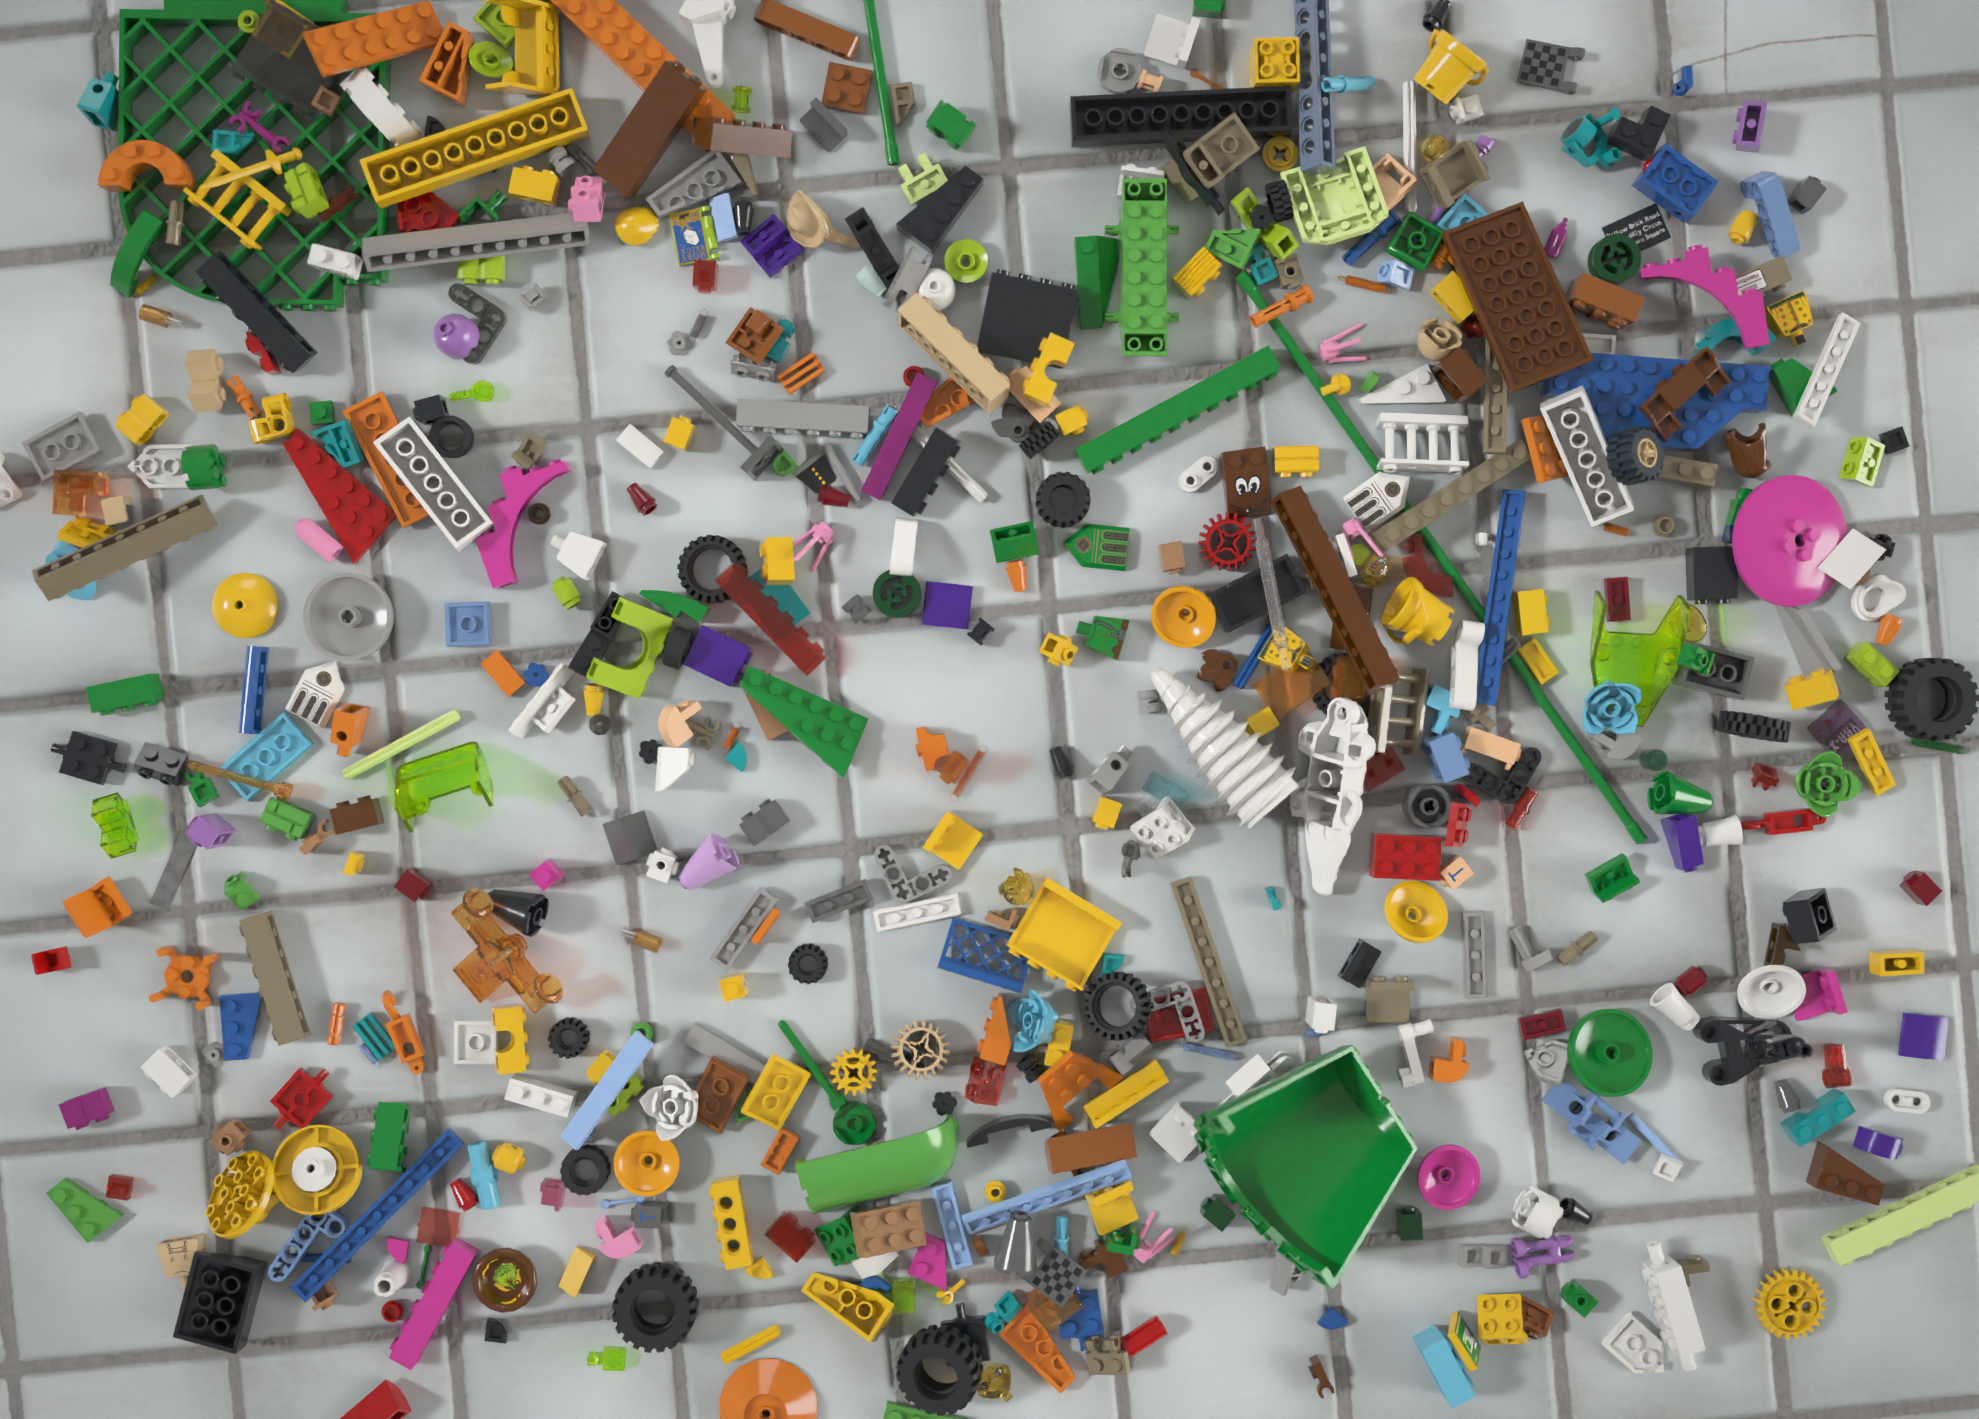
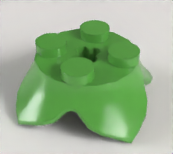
M1826 751L1814 757L1808 765L1799 770L1795 778V788L1799 796L1806 801L1813 812L1825 818L1837 812L1838 804L1841 801L1854 798L1862 789L1861 782L1857 776L1851 771L1842 768L1841 757L1833 751ZM1821 781L1826 782V786H1820Z

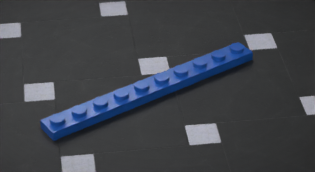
M1503 489L1484 620L1485 633L1481 642L1478 662L1476 704L1497 705L1526 498L1525 490Z
M451 1128L447 1129L290 1288L306 1303L465 1144Z

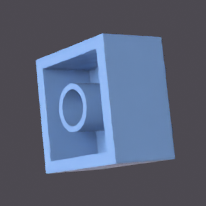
M1442 732L1441 735H1434L1422 740V748L1436 782L1447 783L1470 774L1468 768H1470L1469 761L1465 755H1462L1460 750L1462 747L1461 740L1454 732Z

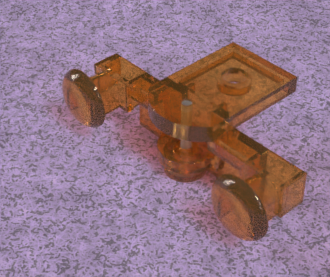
M477 888L466 891L463 895V903L458 905L451 914L478 947L463 959L453 971L479 1003L484 1001L506 981L534 1014L547 1004L559 1002L563 996L562 983L552 974L543 973L539 975L525 958V952L528 948L526 940L516 933L506 935L490 915L493 911L491 897L485 891Z

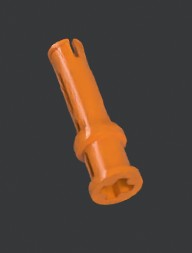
M1304 284L1299 290L1293 293H1286L1282 300L1250 315V322L1253 327L1257 328L1287 311L1294 312L1298 310L1299 306L1305 303H1312L1314 301L1313 293L1309 286Z

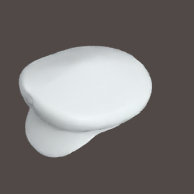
M1875 574L1864 583H1861L1854 591L1851 599L1852 611L1862 621H1875L1883 617L1890 609L1901 604L1906 598V590L1901 583L1891 581L1883 574Z

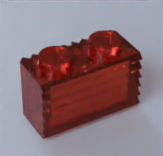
M782 1211L766 1229L764 1235L798 1263L815 1244V1234L807 1226L803 1228L797 1223L798 1218L791 1212L787 1214L785 1211Z

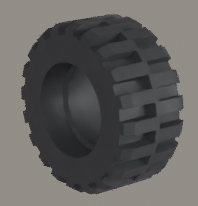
M1914 659V661L1903 664V669H1898L1899 673L1887 685L1890 687L1889 691H1885L1884 697H1888V703H1884L1885 710L1890 711L1888 718L1891 722H1896L1895 728L1898 731H1904V735L1910 738L1929 741L1952 739L1956 734H1962L1966 730L1965 725L1972 724L1974 721L1972 715L1977 714L1979 707H1976L1979 695H1976L1975 691L1978 689L1976 682L1971 681L1973 678L1972 674L1969 671H1963L1965 667L1960 663H1954L1951 659ZM1929 679H1935L1944 689L1946 698L1942 712L1933 720L1927 719L1921 713L1917 703L1918 692L1921 686Z
M654 1262L652 1266L646 1263L641 1265L639 1269L635 1268L628 1277H625L615 1294V1299L612 1303V1310H614L612 1320L617 1322L615 1329L618 1334L623 1333L622 1339L626 1343L631 1341L634 1344L633 1348L637 1350L639 1347L645 1348L644 1352L651 1353L652 1349H656V1352L659 1353L664 1352L666 1347L672 1349L676 1347L678 1342H682L686 1338L695 1322L699 1306V1299L696 1298L697 1289L695 1286H691L692 1279L689 1276L685 1278L682 1275L684 1272L682 1269L678 1268L677 1271L672 1269V1264L666 1263L665 1266H661V1262ZM647 1290H658L667 1294L672 1299L676 1309L673 1319L664 1324H653L643 1319L636 1307V1299L639 1294Z
M941 1324L940 1328H937V1325H929L927 1329L922 1328L909 1339L897 1361L896 1368L898 1371L896 1379L900 1382V1391L906 1393V1400L909 1403L912 1401L915 1404V1408L918 1410L922 1408L926 1410L925 1413L930 1415L933 1412L937 1413V1416H945L946 1412L952 1415L957 1413L958 1410L964 1409L968 1402H971L982 1379L983 1365L981 1363L983 1359L981 1354L977 1353V1345L969 1341L970 1337L966 1333L964 1335L960 1334V1330L955 1327L952 1330L948 1329V1325ZM939 1357L946 1360L955 1369L958 1380L952 1383H942L934 1380L925 1371L922 1359Z

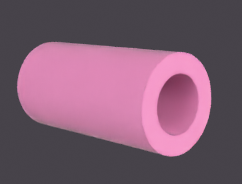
M302 518L294 527L296 529L295 535L328 563L333 562L344 549L338 541L310 518Z

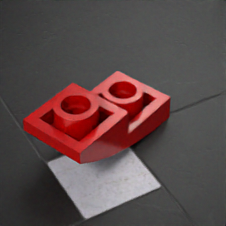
M246 331V347L252 354L261 356L259 362L262 370L271 375L281 374L275 356L266 350L264 343L259 338Z

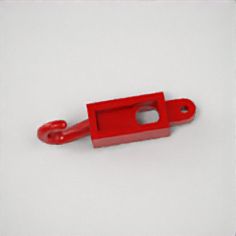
M1810 808L1765 812L1763 813V820L1743 821L1740 823L1742 831L1765 829V834L1777 835L1813 830V825L1825 823L1826 818L1812 812ZM1801 814V826L1794 824L1793 818L1795 815Z

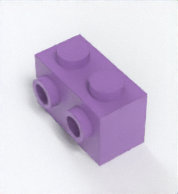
M1744 100L1743 108H1738L1736 122H1740L1739 130H1734L1732 144H1736V151L1759 152L1767 102Z
M216 813L194 817L188 824L189 830L186 834L191 837L190 841L199 847L203 846L205 849H212L224 846L236 828Z

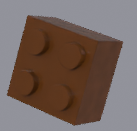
M1460 347L1431 369L1434 377L1457 403L1470 397L1488 381L1485 377V371L1471 361L1472 357L1468 351Z

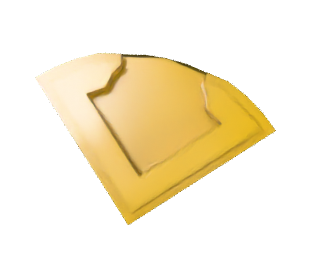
M763 1256L754 1261L752 1266L744 1268V1271L751 1277L765 1280L774 1277L773 1271Z

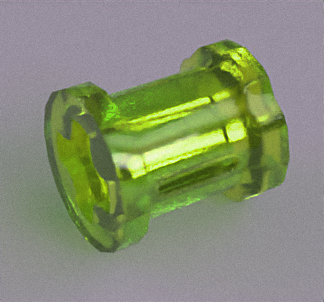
M734 86V105L731 106V110L737 113H750L749 99L752 89L746 86Z

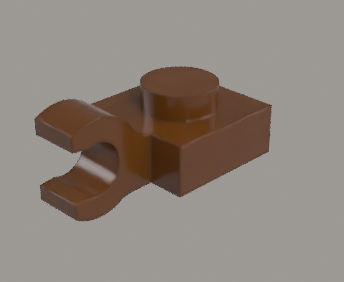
M1318 1356L1310 1357L1309 1360L1312 1365L1308 1368L1313 1379L1318 1378L1319 1380L1317 1385L1319 1396L1324 1398L1322 1393L1324 1388H1329L1333 1394L1335 1392L1334 1388L1329 1382Z

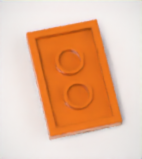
M1543 415L1522 419L1537 483L1568 477L1566 467Z

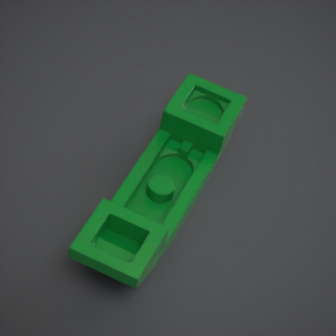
M143 210L125 236L111 272L110 286L128 298L132 296L139 278L136 275L150 243L157 240L165 223L147 210Z

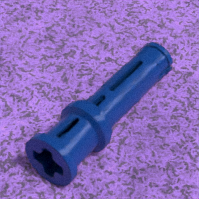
M1389 210L1388 217L1371 232L1366 233L1350 250L1342 255L1344 262L1348 263V266L1351 267L1379 239L1386 238L1388 236L1387 233L1393 227L1401 224L1397 214Z

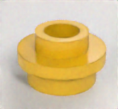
M990 1181L985 1187V1196L990 1202H1000L1006 1196V1187L1000 1181ZM998 1189L1000 1192L998 1195H993L991 1191Z

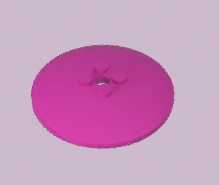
M1799 475L1779 476L1769 479L1756 487L1745 499L1737 514L1732 536L1735 564L1747 587L1762 600L1786 607L1805 605L1825 594L1836 580L1818 569V566L1848 534L1842 509L1828 489L1808 477ZM1796 535H1798L1800 538V543L1798 546H1796V543L1794 541Z

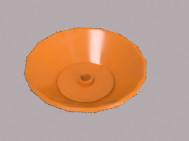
M777 1358L755 1359L740 1366L726 1380L719 1398L720 1419H816L817 1396L809 1378L795 1365ZM769 1410L770 1415H764L763 1411Z

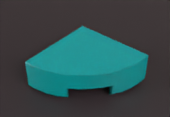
M738 742L725 759L741 772L746 767L747 754L744 746Z
M1272 886L1266 887L1265 891L1270 908L1273 911L1281 909L1282 906L1279 898L1276 896L1275 888Z
M1103 952L1101 975L1117 970L1123 963L1125 955Z

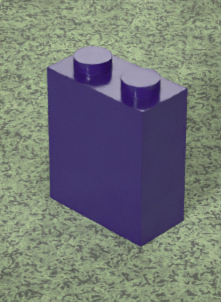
M702 625L683 665L729 687H734L735 684L739 685V681L743 677L744 673L741 670L744 664L748 665L753 656V653L750 652L752 648Z

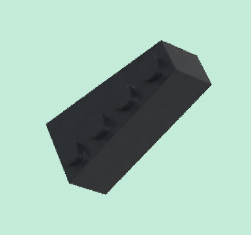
M965 165L896 223L897 230L933 255L983 186V178Z

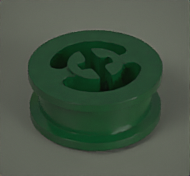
M1611 234L1604 237L1593 245L1587 258L1590 274L1614 285L1621 284L1630 279L1638 271L1641 264V252L1637 243L1624 234ZM1604 250V251H1605V254L1603 255V257H1602V259H1601V254H1602V251ZM1624 253L1626 254L1625 258H1622L1617 262L1612 261L1604 266L1602 265V262H1605L1610 258H1617L1623 255ZM1627 262L1626 269L1624 270L1623 265Z
M887 570L876 579L873 586V600L878 609L885 615L893 618L906 617L912 614L920 604L922 596L921 587L913 575H892L890 570ZM893 578L903 579L901 583H893L891 586L896 590L901 588L900 593L905 598L908 595L906 588L911 586L913 590L910 603L901 609L892 608L894 603L901 604L903 601L899 597L892 598L894 594L891 590L887 589L888 599L886 601L882 599L883 586Z

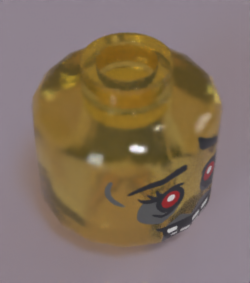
M1377 553L1367 556L1359 570V575L1363 579L1362 582L1369 587L1383 585L1391 571L1389 559L1385 556L1379 557Z

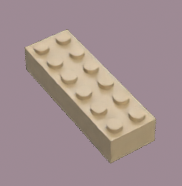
M916 292L897 310L898 326L985 412L991 415L1008 399L1010 390L1009 378L1003 372L999 373L988 357H982L978 353L979 350L976 345L971 341L967 342L962 337V332L956 326L952 327L941 311L936 312L931 307L932 304L925 296L921 297Z

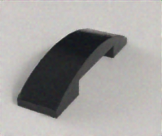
M861 207L844 219L871 265L887 289H889L900 266L896 263L877 232L864 207Z
M1035 1114L1004 1116L990 1121L975 1130L966 1139L967 1148L989 1143L988 1134L1029 1124L1031 1132L1051 1128V1119Z

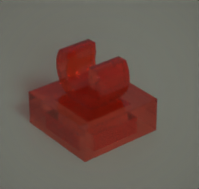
M1755 762L1751 769L1753 773L1751 779L1752 786L1755 788L1761 782L1763 783L1762 788L1764 791H1767L1770 785L1776 787L1779 782L1776 769Z
M111 1174L108 1178L105 1197L124 1201L131 1199L134 1177Z

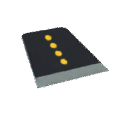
M823 449L792 472L794 476L816 494L819 493L821 485H830L836 479Z

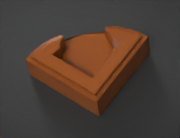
M981 1234L974 1237L973 1245L976 1251L980 1253V1257L983 1258L990 1255Z

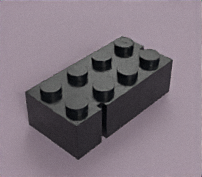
M1288 554L1282 555L1228 583V586L1224 585L1206 594L1215 608L1216 615L1225 633H1229L1307 593L1299 575L1292 578L1289 575L1296 570Z

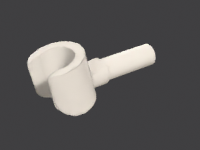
M1476 533L1475 543L1477 545L1495 548V542L1488 540L1489 533Z

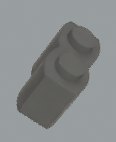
M767 799L759 805L760 810L753 814L751 811L741 818L743 822L739 826L753 846H756L791 821L776 799L772 802L770 799Z

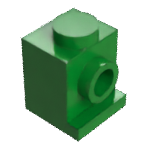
M1683 643L1676 664L1689 671L1708 675L1716 654L1708 652L1699 646Z

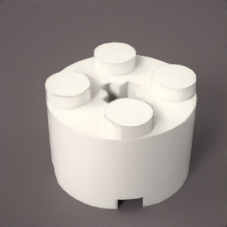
M1530 1186V1190H1523L1515 1201L1512 1211L1516 1214L1515 1219L1512 1218V1223L1514 1226L1537 1238L1544 1237L1548 1239L1552 1235L1556 1221L1563 1215V1208L1560 1207L1557 1198L1534 1186Z

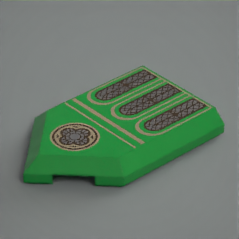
M1085 524L1063 544L1082 567L1125 571L1130 528Z

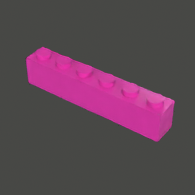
M456 1238L452 1243H447L442 1252L445 1255L441 1262L438 1261L431 1272L434 1274L432 1280H427L421 1290L424 1293L421 1300L417 1299L410 1310L413 1312L411 1318H406L400 1328L403 1331L400 1338L396 1337L389 1348L392 1350L389 1359L409 1370L416 1366L480 1251L479 1249L459 1238Z

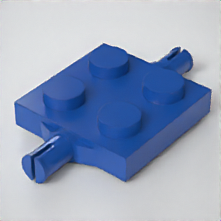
M1078 1284L1063 1308L1056 1304L1061 1339H1079L1080 1351L1084 1352V1345L1085 1351H1088L1085 1344L1088 1337L1104 1334L1098 1289H1080Z

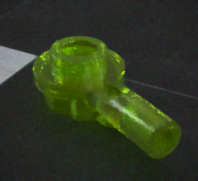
M480 380L468 390L450 393L451 401L474 398L479 402H488L493 398L494 388L490 382Z

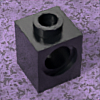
M439 394L413 401L415 408H413L416 421L423 425L432 424L438 418L450 416L445 397Z

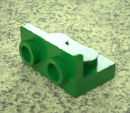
M1129 1223L1127 1235L1124 1234V1231L1118 1229L1105 1234L1104 1240L1107 1251L1133 1256L1134 1249L1138 1250L1140 1236H1138L1134 1223Z

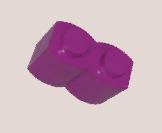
M106 1087L58 1104L67 1129L75 1127L76 1130L89 1126V1121L95 1120L96 1123L110 1118L108 1114L115 1111Z

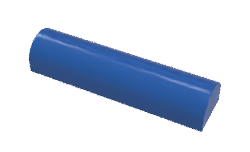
M246 646L238 733L259 734L261 732L268 647Z

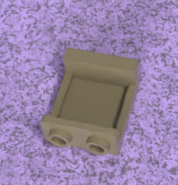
M1471 140L1458 143L1419 169L1438 208L1450 207L1455 203V199L1479 183L1490 179L1488 167L1481 161L1478 155L1479 150Z

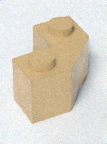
M215 348L188 351L184 364L192 381L188 398L194 412L221 410L224 401H226L222 358L218 357Z

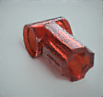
M1823 1045L1825 1069L1822 1071V1081L1826 1088L1849 1087L1852 1078L1849 1069L1846 1067L1845 1045Z

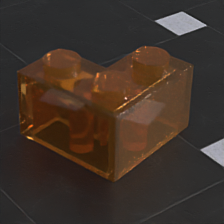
M54 470L52 514L86 517L87 495L109 496L110 475L91 471Z

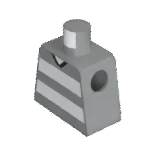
M1122 745L1117 752H1110L1086 781L1102 795L1109 792L1130 766L1126 760L1130 757L1132 751ZM1111 763H1113V764L1115 765V767H1116L1115 770L1112 769Z

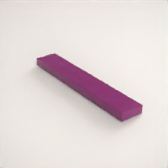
M917 372L861 489L862 492L880 501L882 500L938 383L937 381Z

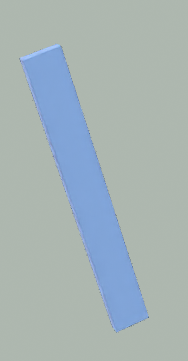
M1126 1159L961 1215L962 1221L970 1235L1008 1222L1010 1215L1016 1211H1025L1031 1214L1133 1179Z

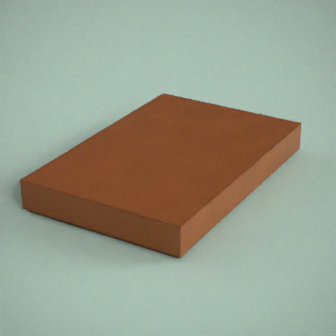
M712 1056L695 1089L699 1096L696 1121L722 1134L751 1076Z

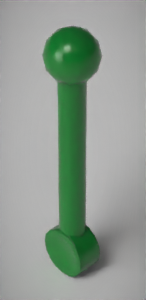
M429 1244L423 1248L425 1254L420 1280L416 1283L418 1289H422L426 1283L424 1277L429 1253L432 1251V1246Z

